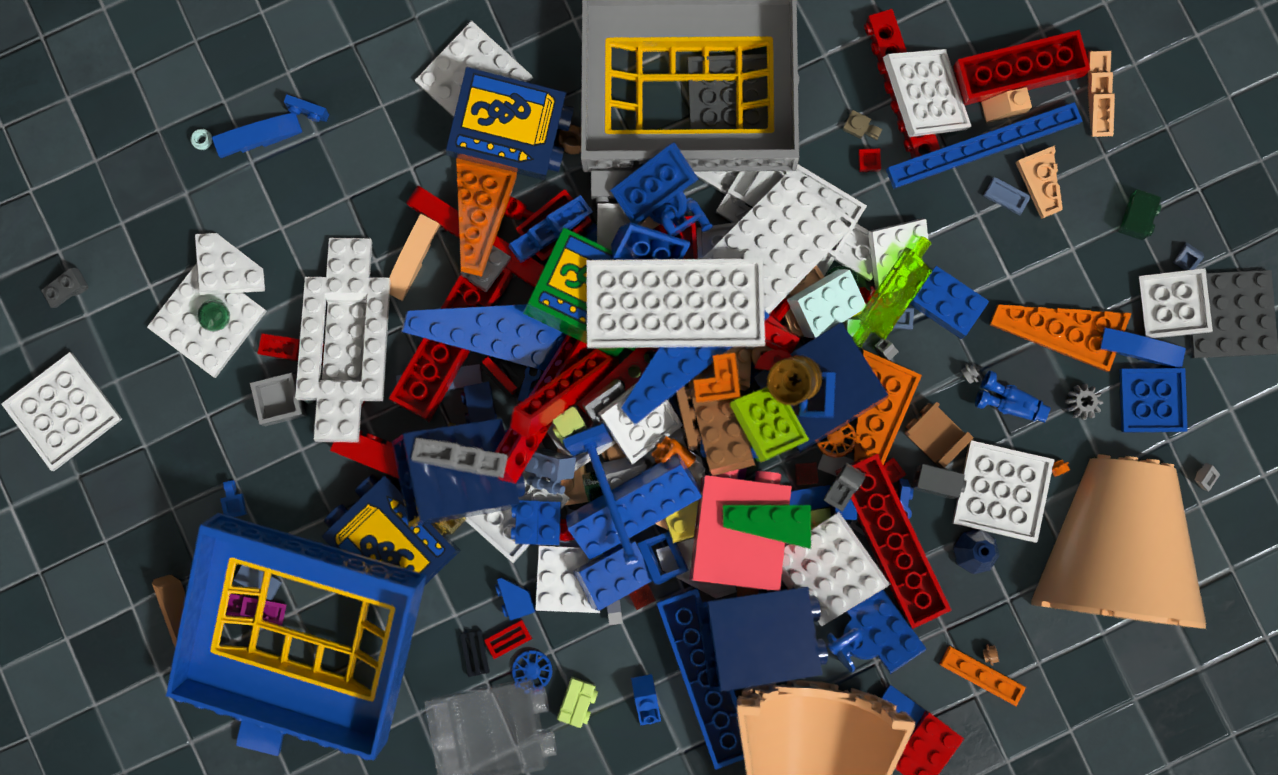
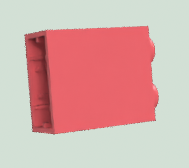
M739 469L715 476H703L700 484L702 498L698 501L689 580L780 591L785 543L723 528L722 505H790L792 486L780 485L781 474L765 471H756L755 482L738 480Z

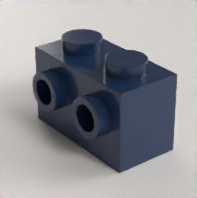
M484 382L464 386V392H461L463 405L467 404L468 413H465L466 423L496 420L497 415L491 383Z

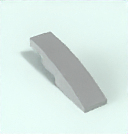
M416 438L411 460L464 472L503 478L508 456L500 453L485 452L482 449L463 447L455 443Z

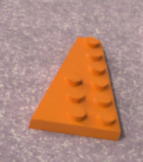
M456 158L461 272L482 276L513 190L517 172Z
M998 304L989 325L1109 372L1116 353L1100 350L1103 329L1109 328L1125 332L1132 313Z
M862 350V355L888 393L887 400L857 418L853 460L855 462L871 453H877L884 465L922 375L866 350Z

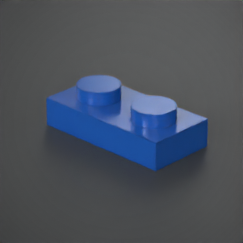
M286 95L284 99L289 112L300 115V113L308 115L307 117L315 122L320 120L327 122L329 113L326 108L290 95Z

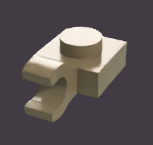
M852 110L843 131L860 139L865 134L878 140L882 129L869 125L871 118Z

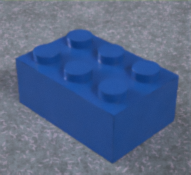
M935 266L909 305L962 339L968 334L989 301L938 266Z
M630 541L639 561L633 564L626 565L625 559L627 558L622 545H619L573 571L592 609L600 611L653 581L635 541Z

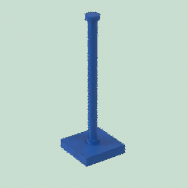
M604 424L563 439L566 449L573 457L588 451L627 558L625 559L626 565L639 561L638 556H635L596 450L597 447L613 442L609 430Z

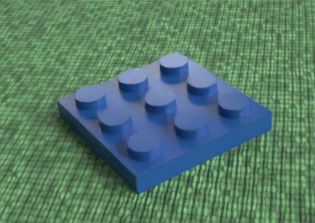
M1185 368L1119 369L1121 433L1188 432Z

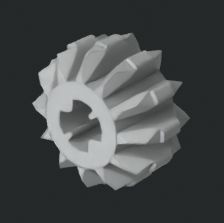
M1082 384L1081 388L1077 385L1073 387L1074 392H1068V396L1072 399H1067L1065 403L1071 404L1072 407H1069L1067 411L1074 410V418L1080 416L1081 420H1086L1087 417L1092 419L1095 417L1094 412H1101V409L1097 406L1103 404L1102 400L1097 399V397L1101 396V393L1094 394V386L1088 389L1087 384ZM1086 398L1087 401H1085V403L1088 402V404L1086 406H1083L1081 404L1083 403L1081 402V399Z

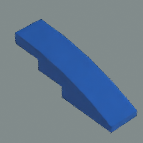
M290 113L213 136L212 140L218 156L223 158L239 151L243 153L259 146H269L300 134L303 131L296 114Z
M580 195L549 214L545 220L530 228L526 234L511 242L508 247L519 262L522 263L557 240L563 228L571 230L591 215L593 211Z
M1109 328L1103 329L1100 350L1115 352L1122 356L1137 358L1139 361L1174 368H1182L1186 349L1164 341Z

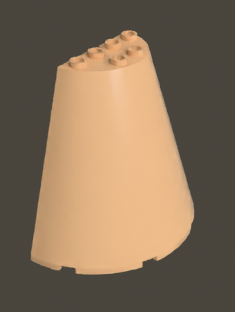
M1100 454L1097 455V458L1090 459L1033 595L1031 605L1206 629V620L1180 485L1174 464L1161 463L1159 465L1160 461L1153 459L1140 460L1139 462L1138 457L1131 456L1110 459L1111 456Z
M789 680L786 685L770 683L752 686L743 690L742 696H739L737 701L747 775H892L911 736L915 722L906 712H896V705L880 697L851 688V693L848 690L840 691L836 684L817 681Z

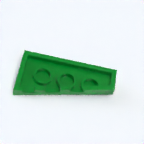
M722 505L723 528L811 549V505Z

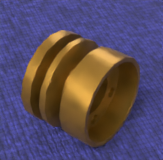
M795 355L777 362L770 369L767 377L770 394L784 405H796L812 398L819 391L822 384V373L818 364L813 359L804 355ZM796 375L801 379V382L798 383V379L795 378Z

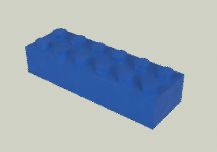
M678 453L672 455L666 462L658 463L611 490L628 538L702 498L699 484ZM604 495L566 515L567 529L589 560L621 543Z

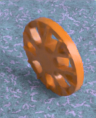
M848 423L840 428V430L827 436L828 441L817 442V446L823 454L832 458H840L848 455L855 447L856 433L854 428ZM849 428L851 432L844 435L842 431ZM845 438L853 440L852 444L844 443ZM829 444L833 447L831 452L825 450ZM843 446L845 451L838 453L837 447Z

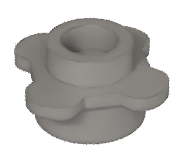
M965 364L966 367L961 371L970 384L974 381L979 382L977 377L980 374L974 365L969 366Z

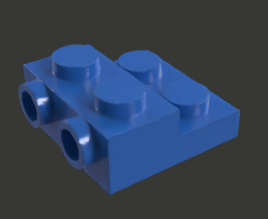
M519 500L520 504L512 507V518H516V527L512 526L511 539H515V544L560 545L561 502Z

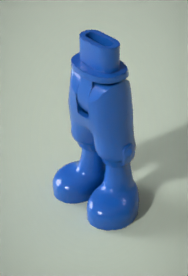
M989 370L986 373L980 388L996 392L1003 396L1004 399L994 397L989 392L980 390L975 399V407L983 409L986 405L997 407L1003 415L1010 414L1033 422L1036 420L1046 422L1051 407L1044 405L1043 401L1018 389L1015 385H1001L997 382V374L994 371Z

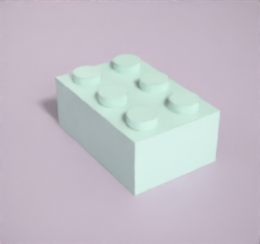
M846 269L834 271L787 299L804 337L817 338L834 326L867 308L851 271Z

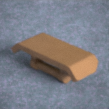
M167 575L154 579L152 585L176 648L186 594L181 581L172 575Z

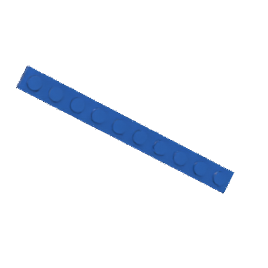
M1074 102L888 167L886 172L893 189L1078 125L1083 121Z

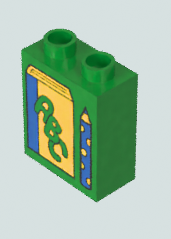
M563 228L523 314L587 344V260L614 259L612 258V250ZM626 347V348H628V349L634 351L636 347ZM624 348L596 349L616 358Z

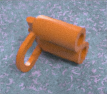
M667 436L661 443H657V448L651 453L657 464L666 462L676 453L680 455L688 468L696 460V456L677 440L670 439Z

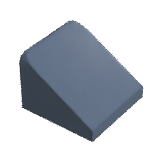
M1186 242L1173 263L1186 271L1195 270L1204 258V253Z

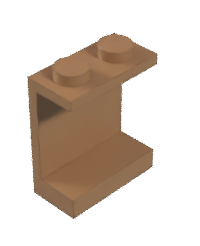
M938 402L932 405L928 403L920 411L922 415L918 419L913 418L905 426L908 430L904 434L942 469L974 437L969 432L964 433L939 409L938 406L940 404Z

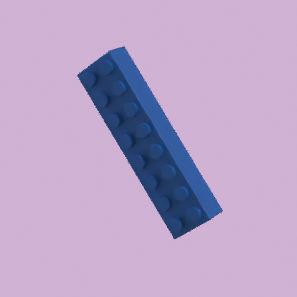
M694 588L656 602L715 770L745 759L737 712V698L734 690H709L696 605L702 603L698 589Z

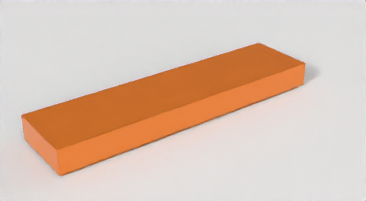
M948 646L939 663L940 666L1016 707L1026 689L1025 686L951 646Z

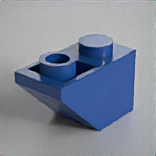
M505 578L497 579L498 584H495L498 596L503 597L505 604L502 605V610L505 617L509 616L511 621L536 612L530 591Z
M653 675L631 678L640 726L661 722Z

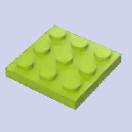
M768 387L730 403L760 462L809 440L792 407L778 402L770 394Z

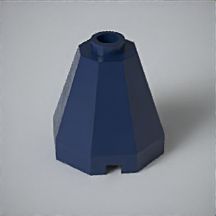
M979 529L961 532L952 547L956 557V565L971 574L990 571L1000 556L996 538Z

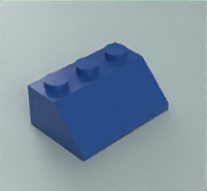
M630 222L619 227L611 243L612 258L614 260L683 259L690 246V242Z

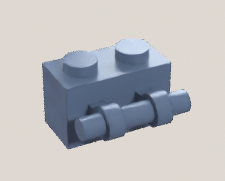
M537 448L524 471L536 474V477L529 476L527 483L538 490L546 489L551 494H564L565 487L560 485L561 480L574 478L576 457L546 448Z

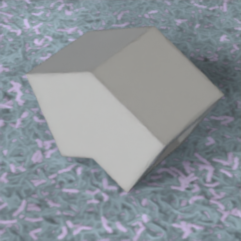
M885 337L875 345L878 353L889 361L899 352L893 343Z
M617 600L607 606L609 625L623 624L620 600Z

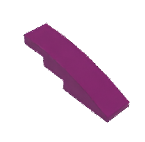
M231 593L229 595L226 615L254 618L259 598ZM266 600L262 619L282 626L287 604Z

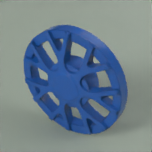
M525 651L514 661L512 667L513 678L517 685L524 690H540L549 683L552 677L551 661L540 651ZM529 654H536L535 662L529 661ZM521 658L527 662L525 667L518 663ZM544 658L547 664L540 667L538 662ZM524 670V676L517 677L516 671ZM541 670L549 672L548 678L540 676ZM526 677L531 679L528 687L522 684ZM539 678L542 685L536 687L533 679Z

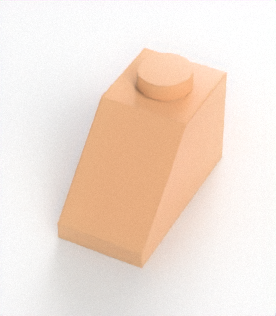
M1027 87L1007 91L981 102L986 123L1023 115L1032 108Z

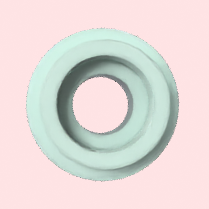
M198 129L192 134L191 143L196 149L205 150L212 144V135L205 129ZM205 137V142L199 143V139Z

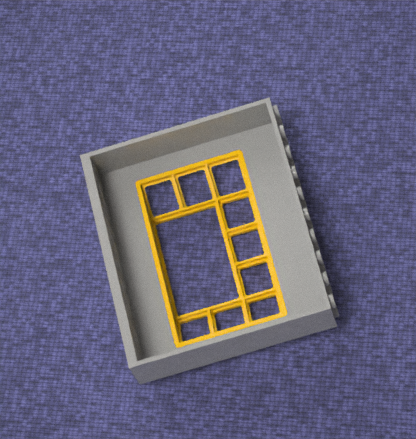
M582 0L581 161L583 171L635 172L672 143H676L694 172L796 171L799 161L797 0ZM767 46V68L743 73L742 52ZM611 47L636 52L635 74L611 68ZM735 51L736 73L710 74L709 60H707L709 52ZM669 52V73L643 74L642 53ZM676 52H702L705 60H703V72L701 74L676 73ZM767 76L768 97L762 100L743 103L742 82L748 79ZM611 77L636 82L635 104L612 100ZM644 81H736V129L642 130V83ZM768 106L767 129H743L744 110ZM611 107L635 111L636 130H612Z

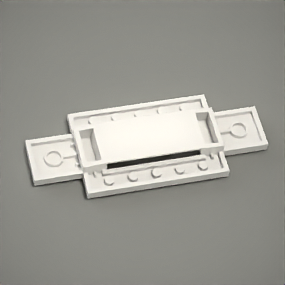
M799 164L796 171L694 172L698 179L726 195L716 213L732 223L739 222L737 216L752 209L745 205V203L754 207L790 172L850 229L817 264L823 276H825L832 262L836 261L869 282L872 280L873 267L868 230L857 224V221L867 207L864 203Z
M329 238L326 277H305L295 398L297 400H317L314 430L315 442H359L361 404H363V401H383L391 280L390 278H370L372 240L368 238ZM326 300H327L328 306H327V319H326V332H325V345H324V358H323V372H322V380H320V375H321V362H322V349H323V335H324V322H325V309H326Z

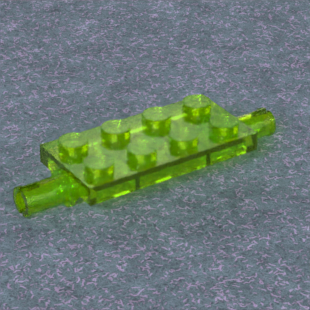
M920 236L913 249L905 247L859 315L861 319L860 327L852 337L857 347L862 348L870 333H875L879 338L885 340L928 278L931 270L922 261L923 255L932 244L927 238Z

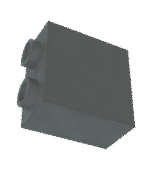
M922 464L915 466L911 487H913V490L955 499L960 498L961 492L964 493L967 480H964L965 474Z

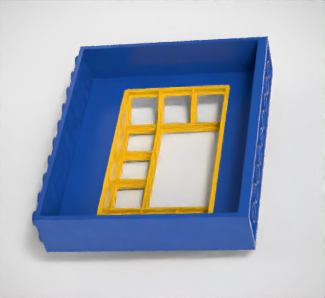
M217 513L200 525L166 696L173 698L177 702L193 704L197 708L213 710L219 715L226 714L235 717L239 721L255 723L258 727H268L281 734L297 736L300 740H310L323 747L339 749L342 753H352L365 760H375L388 741L427 575ZM236 564L264 571L261 588L232 586ZM271 574L363 601L353 646L350 647L264 621L262 616ZM236 593L259 596L255 617L226 615L229 595ZM370 603L390 609L385 631L367 621ZM223 624L252 625L249 646L220 645ZM260 628L285 635L281 656L256 649ZM364 628L383 640L378 661L360 650ZM292 637L317 645L313 666L288 658ZM325 647L350 655L346 676L321 669ZM357 658L376 669L371 690L353 679Z

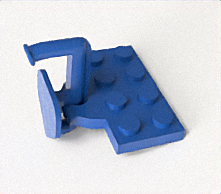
M676 143L670 144L610 190L631 223L639 224L650 216L653 221L664 226L668 233L667 235L673 237L697 220L702 227V232H706L713 227L699 204L692 198L686 199L683 191L699 179ZM692 211L694 217L687 220L684 215Z
M883 589L846 611L851 621L846 625L842 637L836 639L831 632L827 634L829 649L851 673L855 671V666L850 659L851 656L859 659H872L878 656L891 674L926 651L924 644Z

